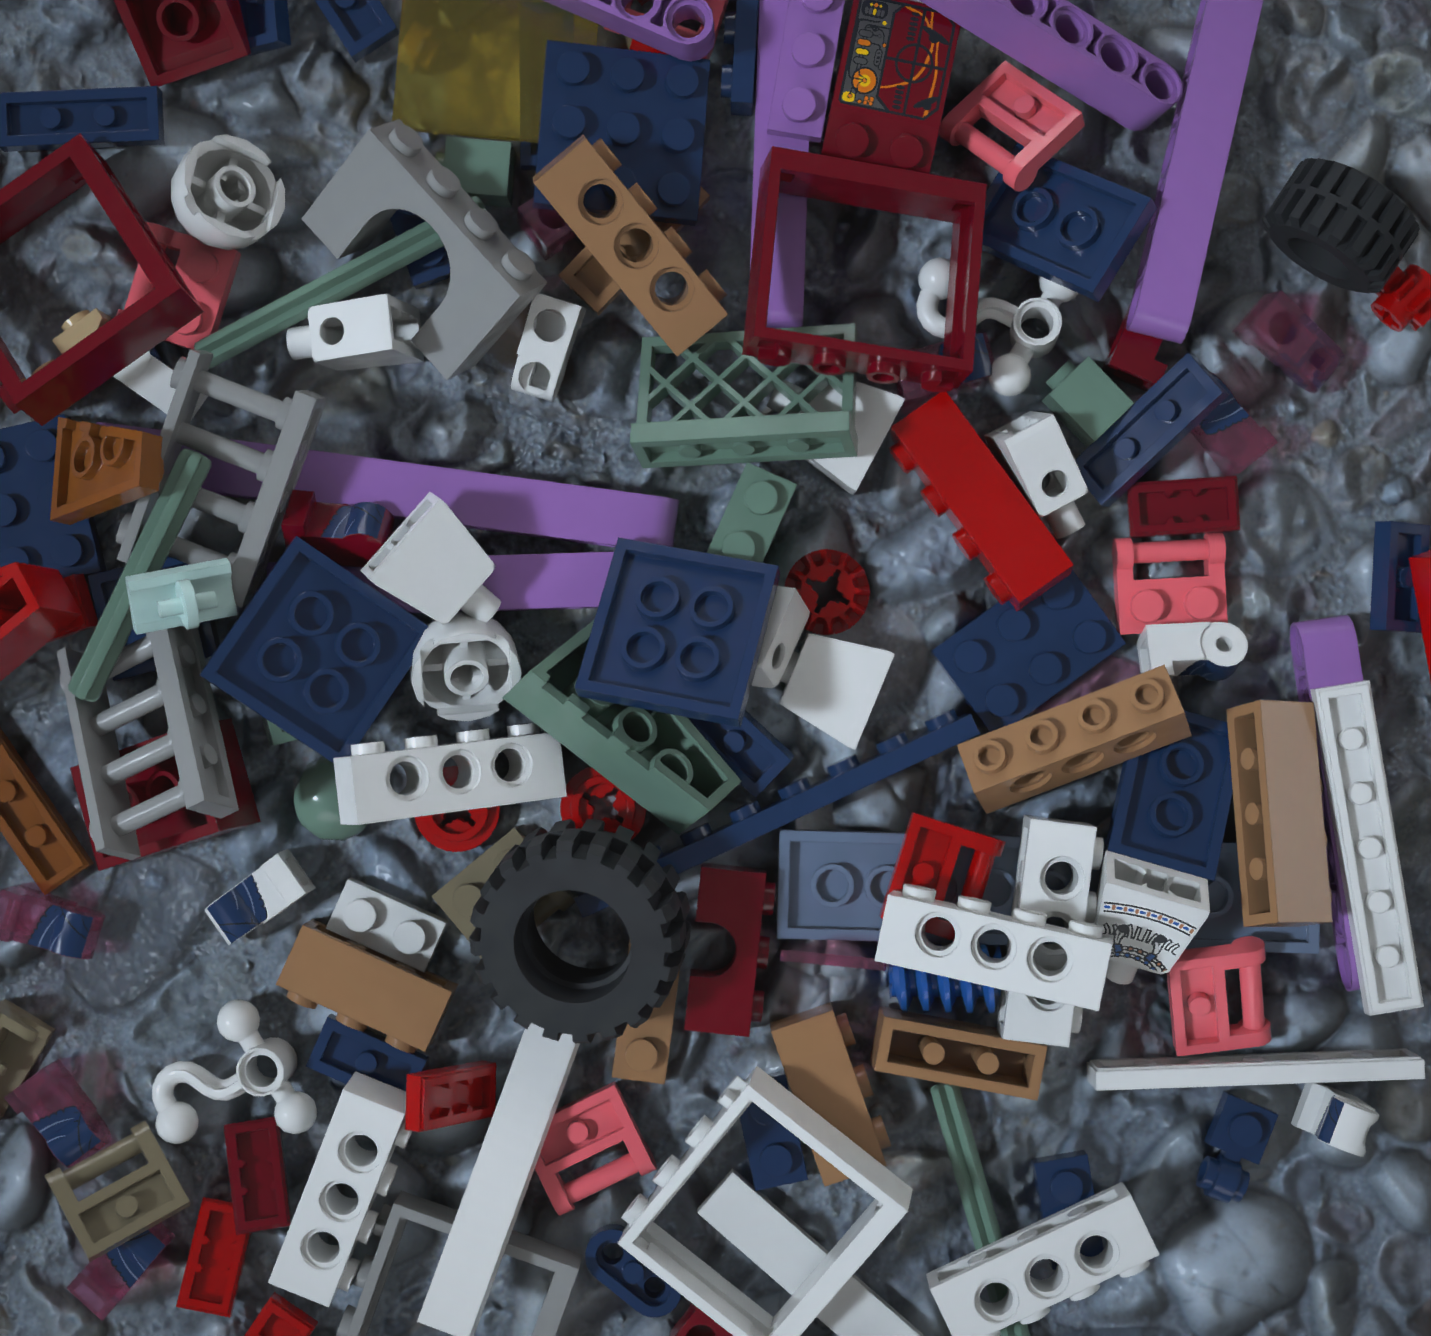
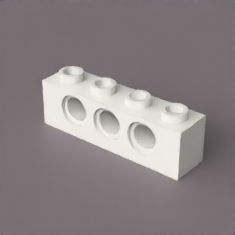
M529 723L507 726L508 737L490 739L489 729L456 732L457 743L438 745L437 735L404 738L405 749L385 751L384 741L350 745L352 756L333 758L340 824L362 825L567 797L561 743L547 732L540 733V727L537 724ZM500 752H503L509 761V770L503 779L497 775L495 770V760ZM449 758L456 762L459 770L458 778L452 786L448 785L443 777V767ZM397 764L404 768L407 775L406 786L400 793L395 792L390 784V773Z
M1024 815L1011 916L1013 915L1014 908H1023L1047 914V918L1060 917L1064 921L1065 928H1068L1070 920L1093 924L1097 895L1096 892L1089 891L1092 869H1100L1104 850L1103 837H1096V826L1084 822ZM1056 862H1067L1072 871L1069 884L1060 890L1049 889L1045 882L1048 868ZM1009 938L1007 943L1006 955L1011 950V943ZM1042 943L1034 951L1036 962L1045 970H1058L1067 961L1066 951L1057 943ZM1001 990L997 1031L1002 1039L1069 1048L1071 1033L1078 1034L1080 1031L1083 1008Z
M904 884L902 892L893 890L888 894L874 961L1099 1011L1113 944L1112 938L1102 936V926L1078 920H1070L1068 928L1046 924L1047 914L1023 908H1014L1012 916L990 911L991 902L968 896H958L957 904L936 900V890L913 884ZM934 917L947 919L955 930L954 941L946 946H937L931 943L925 934L926 922ZM991 929L1004 932L1011 943L1010 952L1002 958H991L984 954L979 944L982 933ZM1055 942L1066 951L1067 961L1058 970H1045L1035 960V949L1042 943Z
M354 1072L342 1090L268 1281L269 1284L326 1307L330 1306L339 1289L346 1292L349 1291L361 1263L360 1260L352 1257L359 1241L367 1245L380 1214L371 1210L377 1194L386 1197L398 1169V1165L390 1162L396 1146L405 1149L412 1134V1131L405 1130L406 1091L359 1072ZM355 1136H368L375 1142L377 1150L369 1151L361 1148L356 1142ZM343 1183L351 1186L356 1191L358 1197L348 1198L342 1195L337 1189L336 1184ZM318 1232L332 1234L338 1240L339 1245L325 1243L320 1238Z
M1120 1182L927 1273L926 1276L930 1291L952 1336H1000L1001 1329L1018 1321L1021 1324H1030L1042 1319L1050 1312V1306L1067 1298H1070L1071 1301H1078L1093 1295L1099 1290V1283L1118 1274L1120 1277L1125 1278L1142 1272L1150 1265V1259L1159 1256V1252L1131 1194L1123 1182ZM1098 1235L1107 1239L1106 1246L1100 1254L1088 1257L1080 1253V1247L1088 1237ZM1042 1259L1055 1261L1057 1269L1051 1277L1038 1280L1030 1276V1270L1037 1261ZM990 1283H1002L1008 1287L1006 1296L995 1303L983 1301L980 1298V1293Z

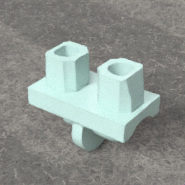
M222 558L126 576L125 580L133 630L136 635L184 626L185 629L189 630L198 628L200 622L237 615L232 589L231 564L228 559Z

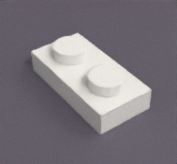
M351 877L346 881L326 929L425 972L448 920Z

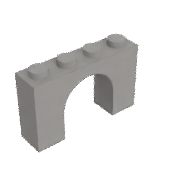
M398 119L370 128L302 217V220L337 259L367 248L398 209L418 215L433 227L441 238L448 254L450 283L447 294L440 306L411 341L444 378L449 380L474 367L547 284V281L535 269L532 259L526 253L517 249L501 232L494 217L486 210L480 208L463 190L457 176L446 167H443L425 148L420 135Z

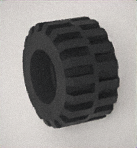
M1307 158L1299 163L1262 219V223L1265 226L1264 229L1274 244L1297 265L1332 285L1368 294L1378 293L1383 289L1420 230L1416 218L1408 207L1383 184L1355 168L1320 158Z

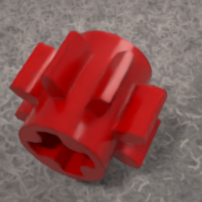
M1415 264L1408 265L1404 271L1397 266L1383 289L1376 293L1379 297L1371 304V309L1382 323L1394 331L1401 332L1407 325L1414 331H1417L1420 326L1424 327L1431 320V275Z

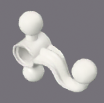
M938 257L929 260L920 269L918 281L921 291L916 308L917 317L923 328L933 336L944 339L946 317L939 313L938 304L940 300L947 299L950 259ZM1040 276L1039 282L1043 292L1039 298H1030L1024 301L1019 307L995 297L978 299L976 326L985 319H994L1010 327L1009 337L1013 348L1009 354L1002 355L994 360L991 364L992 375H988L989 383L997 393L1004 396H1016L1024 392L1029 386L1031 369L1028 363L1031 358H1040L1053 349L1062 327V316L1059 307L1061 303L1074 299L1078 295L1077 292ZM1030 318L1040 319L1047 324L1049 334L1039 339L1031 338L1024 333L1021 324Z
M245 1000L229 1001L220 1009L217 1016L219 1033L227 1040L239 1042L245 1052L238 1061L234 1075L227 1079H220L204 1067L188 1061H177L169 1064L157 1074L152 1086V1100L158 1112L155 1126L158 1135L165 1142L181 1144L189 1141L195 1135L198 1128L199 1118L196 1110L189 1103L177 1101L174 1096V1088L179 1083H187L204 1096L221 1101L234 1099L246 1092L253 1096L263 1097L271 1094L277 1103L274 1110L276 1124L284 1132L300 1134L313 1126L317 1117L315 1101L307 1093L295 1091L289 1082L297 1068V1055L294 1048L281 1038L269 1037L263 1040L258 1032L260 1023L258 1010L250 1002ZM258 1055H265L275 1062L277 1067L276 1078L264 1076L259 1071L257 1066Z

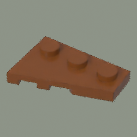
M58 417L50 521L71 525L158 492L159 484L164 474V461L161 458L163 437L138 430L114 426L108 427L91 422H79Z

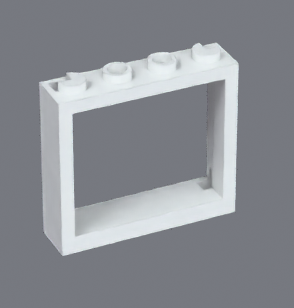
M756 1066L746 1080L737 1075L729 1083L717 1101L723 1107L713 1120L704 1115L697 1122L685 1139V1142L690 1147L680 1160L672 1154L664 1162L652 1180L658 1186L651 1195L646 1198L639 1193L621 1217L627 1222V1225L617 1244L733 1336H800L908 1212L913 1189L761 1068ZM752 1102L875 1198L774 1317L653 1222Z

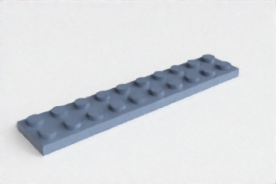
M779 829L777 939L879 941L883 921L879 914L905 832ZM989 835L1006 841L1002 856L995 857L982 900L992 903L991 912L1011 916L1021 835ZM1103 838L1104 848H1105V844H1106V839H1107V838ZM1223 841L1215 881L1208 885L1210 913L1186 949L1231 944L1239 937L1254 936L1265 942V952L1319 954L1320 924L1300 927H1243L1237 841ZM961 845L945 895V902L957 904L958 896H961L975 849ZM1056 862L1048 868L1045 882L1049 889L1060 890L1069 884L1072 877L1069 864L1067 862ZM1102 863L1099 870L1092 869L1089 891L1096 892V895ZM1049 917L1046 919V924L1065 928L1064 921L1060 917ZM996 929L985 931L980 935L979 944L1007 945L1008 936ZM925 932L926 937L931 943L953 942L952 940ZM1045 942L1044 944H1053L1055 942Z

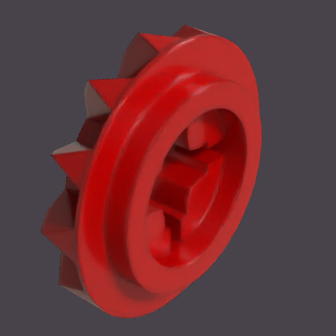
M831 549L813 551L801 557L790 569L784 587L796 588L810 611L804 629L820 635L838 634L854 626L866 612L870 596V587L865 570L849 554ZM835 571L840 572L837 578L836 590L842 594V598L849 601L848 604L829 601L825 607H821L818 614L815 613L818 593L812 590L811 585L805 583L806 579L812 582L825 583L829 577H833Z
M458 766L443 768V777L446 783L452 786L458 778ZM500 806L467 810L471 814L470 818L476 822L475 825L469 820L465 821L459 817L443 826L441 823L446 819V813L414 818L420 833L432 845L445 851L463 852L476 848L491 836L500 818Z
M592 767L583 769L566 785L567 797H561L560 803L562 821L572 819L575 822L576 829H581L587 819H593L592 814L595 810L594 806L589 803L590 800L584 796V793L603 798L607 793H611L614 787L617 788L619 791L614 796L616 800L613 803V807L619 812L618 815L624 821L621 822L617 818L613 820L611 817L605 816L602 818L605 822L604 830L616 833L621 825L635 832L631 840L642 828L647 810Z

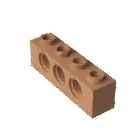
M583 134L532 177L533 183L678 357L728 315L719 302L727 294L707 269L698 276L685 258L692 253V250L672 226L664 233L650 217L658 208L637 182L627 189L614 171L622 164L604 141L600 138L592 145ZM597 184L609 186L613 189L615 195L613 205L603 213L590 212L583 203L586 191ZM633 228L645 230L650 237L647 250L638 256L624 254L619 246L623 234ZM667 272H677L684 277V287L681 293L671 299L658 296L655 293V285L658 278Z
M1164 664L960 743L957 747L973 792L986 814L1185 739L1192 736L1185 712Z

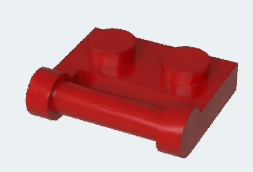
M912 812L879 914L880 918L884 916L888 894L893 890L902 892L904 884L936 890L935 899L944 901L961 845L975 849L961 896L982 899L995 857L1002 856L1006 841ZM934 917L926 922L925 932L954 941L955 930L948 920Z

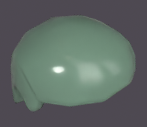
M323 756L309 763L296 784L294 791L295 811L301 825L322 840L345 841L361 833L368 824H340L334 764Z

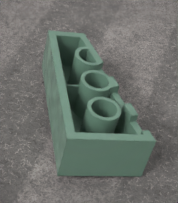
M593 620L531 669L502 698L679 835L711 811L742 781L687 717L578 696L575 685L594 623Z

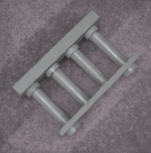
M189 350L187 358L184 356L180 357L171 376L170 387L176 390L160 436L163 437L161 458L164 461V474L159 484V491L137 499L133 513L127 512L123 517L116 535V542L122 544L117 560L127 563L179 455L181 447L184 445L257 474L256 479L263 482L256 502L250 500L247 505L202 487L193 503L192 508L238 525V531L244 533L238 553L231 552L227 556L177 537L168 557L189 565L227 558L231 564L232 589L236 606L244 607L249 604L260 588L281 529V523L292 490H295L327 398L308 390L295 391L293 399L286 397L284 401L209 373L208 370L214 354L205 350ZM200 393L274 421L275 428L281 430L275 450L267 449L263 453L191 425L190 421Z
M184 626L149 632L141 639L125 646L109 679L154 657L158 679L155 686L111 708L106 685L96 702L79 699L68 691V684L83 653L66 647L56 651L61 672L60 685L66 697L90 819L89 832L95 844L96 852L128 860L140 857L136 830L183 807L220 819L239 810L211 683L199 675L206 666L198 628L187 630ZM164 706L169 726L167 735L120 757L115 730ZM175 756L180 778L178 785L131 807L125 779Z

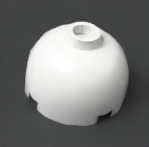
M227 134L217 135L212 140L199 142L183 156L171 179V202L177 220L187 233L204 245L225 250L244 248L258 241L278 225L285 210V188L282 179L280 178L276 182L273 173L267 167L272 161L258 147L242 138Z
M458 611L450 622L445 625L436 620L428 624L429 627L424 631L414 650L413 662L410 667L411 683L417 700L423 706L425 701L429 706L436 708L438 716L447 720L473 721L489 717L499 711V703L504 700L502 697L520 681L522 675L519 657L511 635L498 621L491 618L488 622H484L466 615L463 611Z

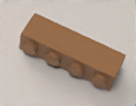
M1257 700L1228 708L1226 712L1243 927H1300L1333 922L1331 908L1332 892L1329 885L1326 850L1327 836L1324 827L1322 804L1323 786L1319 769L1314 702Z

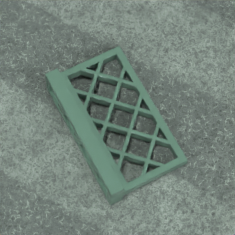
M855 323L776 328L857 342L858 336ZM744 331L705 333L680 354L686 361L665 379L655 370L656 354L674 352L660 336L642 338L636 423H631L630 444L642 468L857 457L858 436L855 429L856 373L847 371L843 373L842 383L837 378L839 375H824L815 372L819 377L798 395L783 380L801 364L790 363L786 366H779L772 373L757 360L758 357L742 355ZM717 350H732L739 358L719 376L704 364ZM806 365V366H808L812 371H814V370L812 369V366ZM750 366L765 380L743 398L729 384ZM697 369L712 383L692 401H689L676 388ZM655 382L659 386L653 390ZM828 385L842 395V411L818 412L809 403ZM775 388L791 401L777 415H763L755 408ZM721 391L737 404L723 418H709L701 411ZM668 395L683 407L670 421L651 422L652 409Z

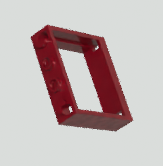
M81 133L0 189V244L87 183L155 289L28 379L22 373L0 336V381L2 382L0 397L14 414L22 410L41 426L48 423L204 312L106 160Z
M772 146L760 168L742 355L758 357L760 363L769 366H786L790 363L810 365L815 372L824 375H840L846 371L866 374L868 380L881 384L896 383L899 380L921 383L922 389L931 392H947L957 389L973 372L987 184ZM779 193L953 223L943 356L766 327Z

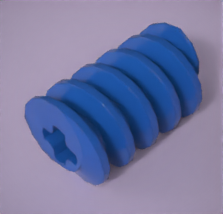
M934 943V945L942 946L940 943ZM980 944L983 953L990 957L986 945ZM999 945L996 947L992 958H1001ZM891 964L888 966L890 999L891 997H897L902 1012H908L913 997L919 998L924 1013L930 1012L935 997L941 998L946 1013L952 1012L956 997H962L967 1013H973L978 997H984L989 1013H995L1001 996V989Z

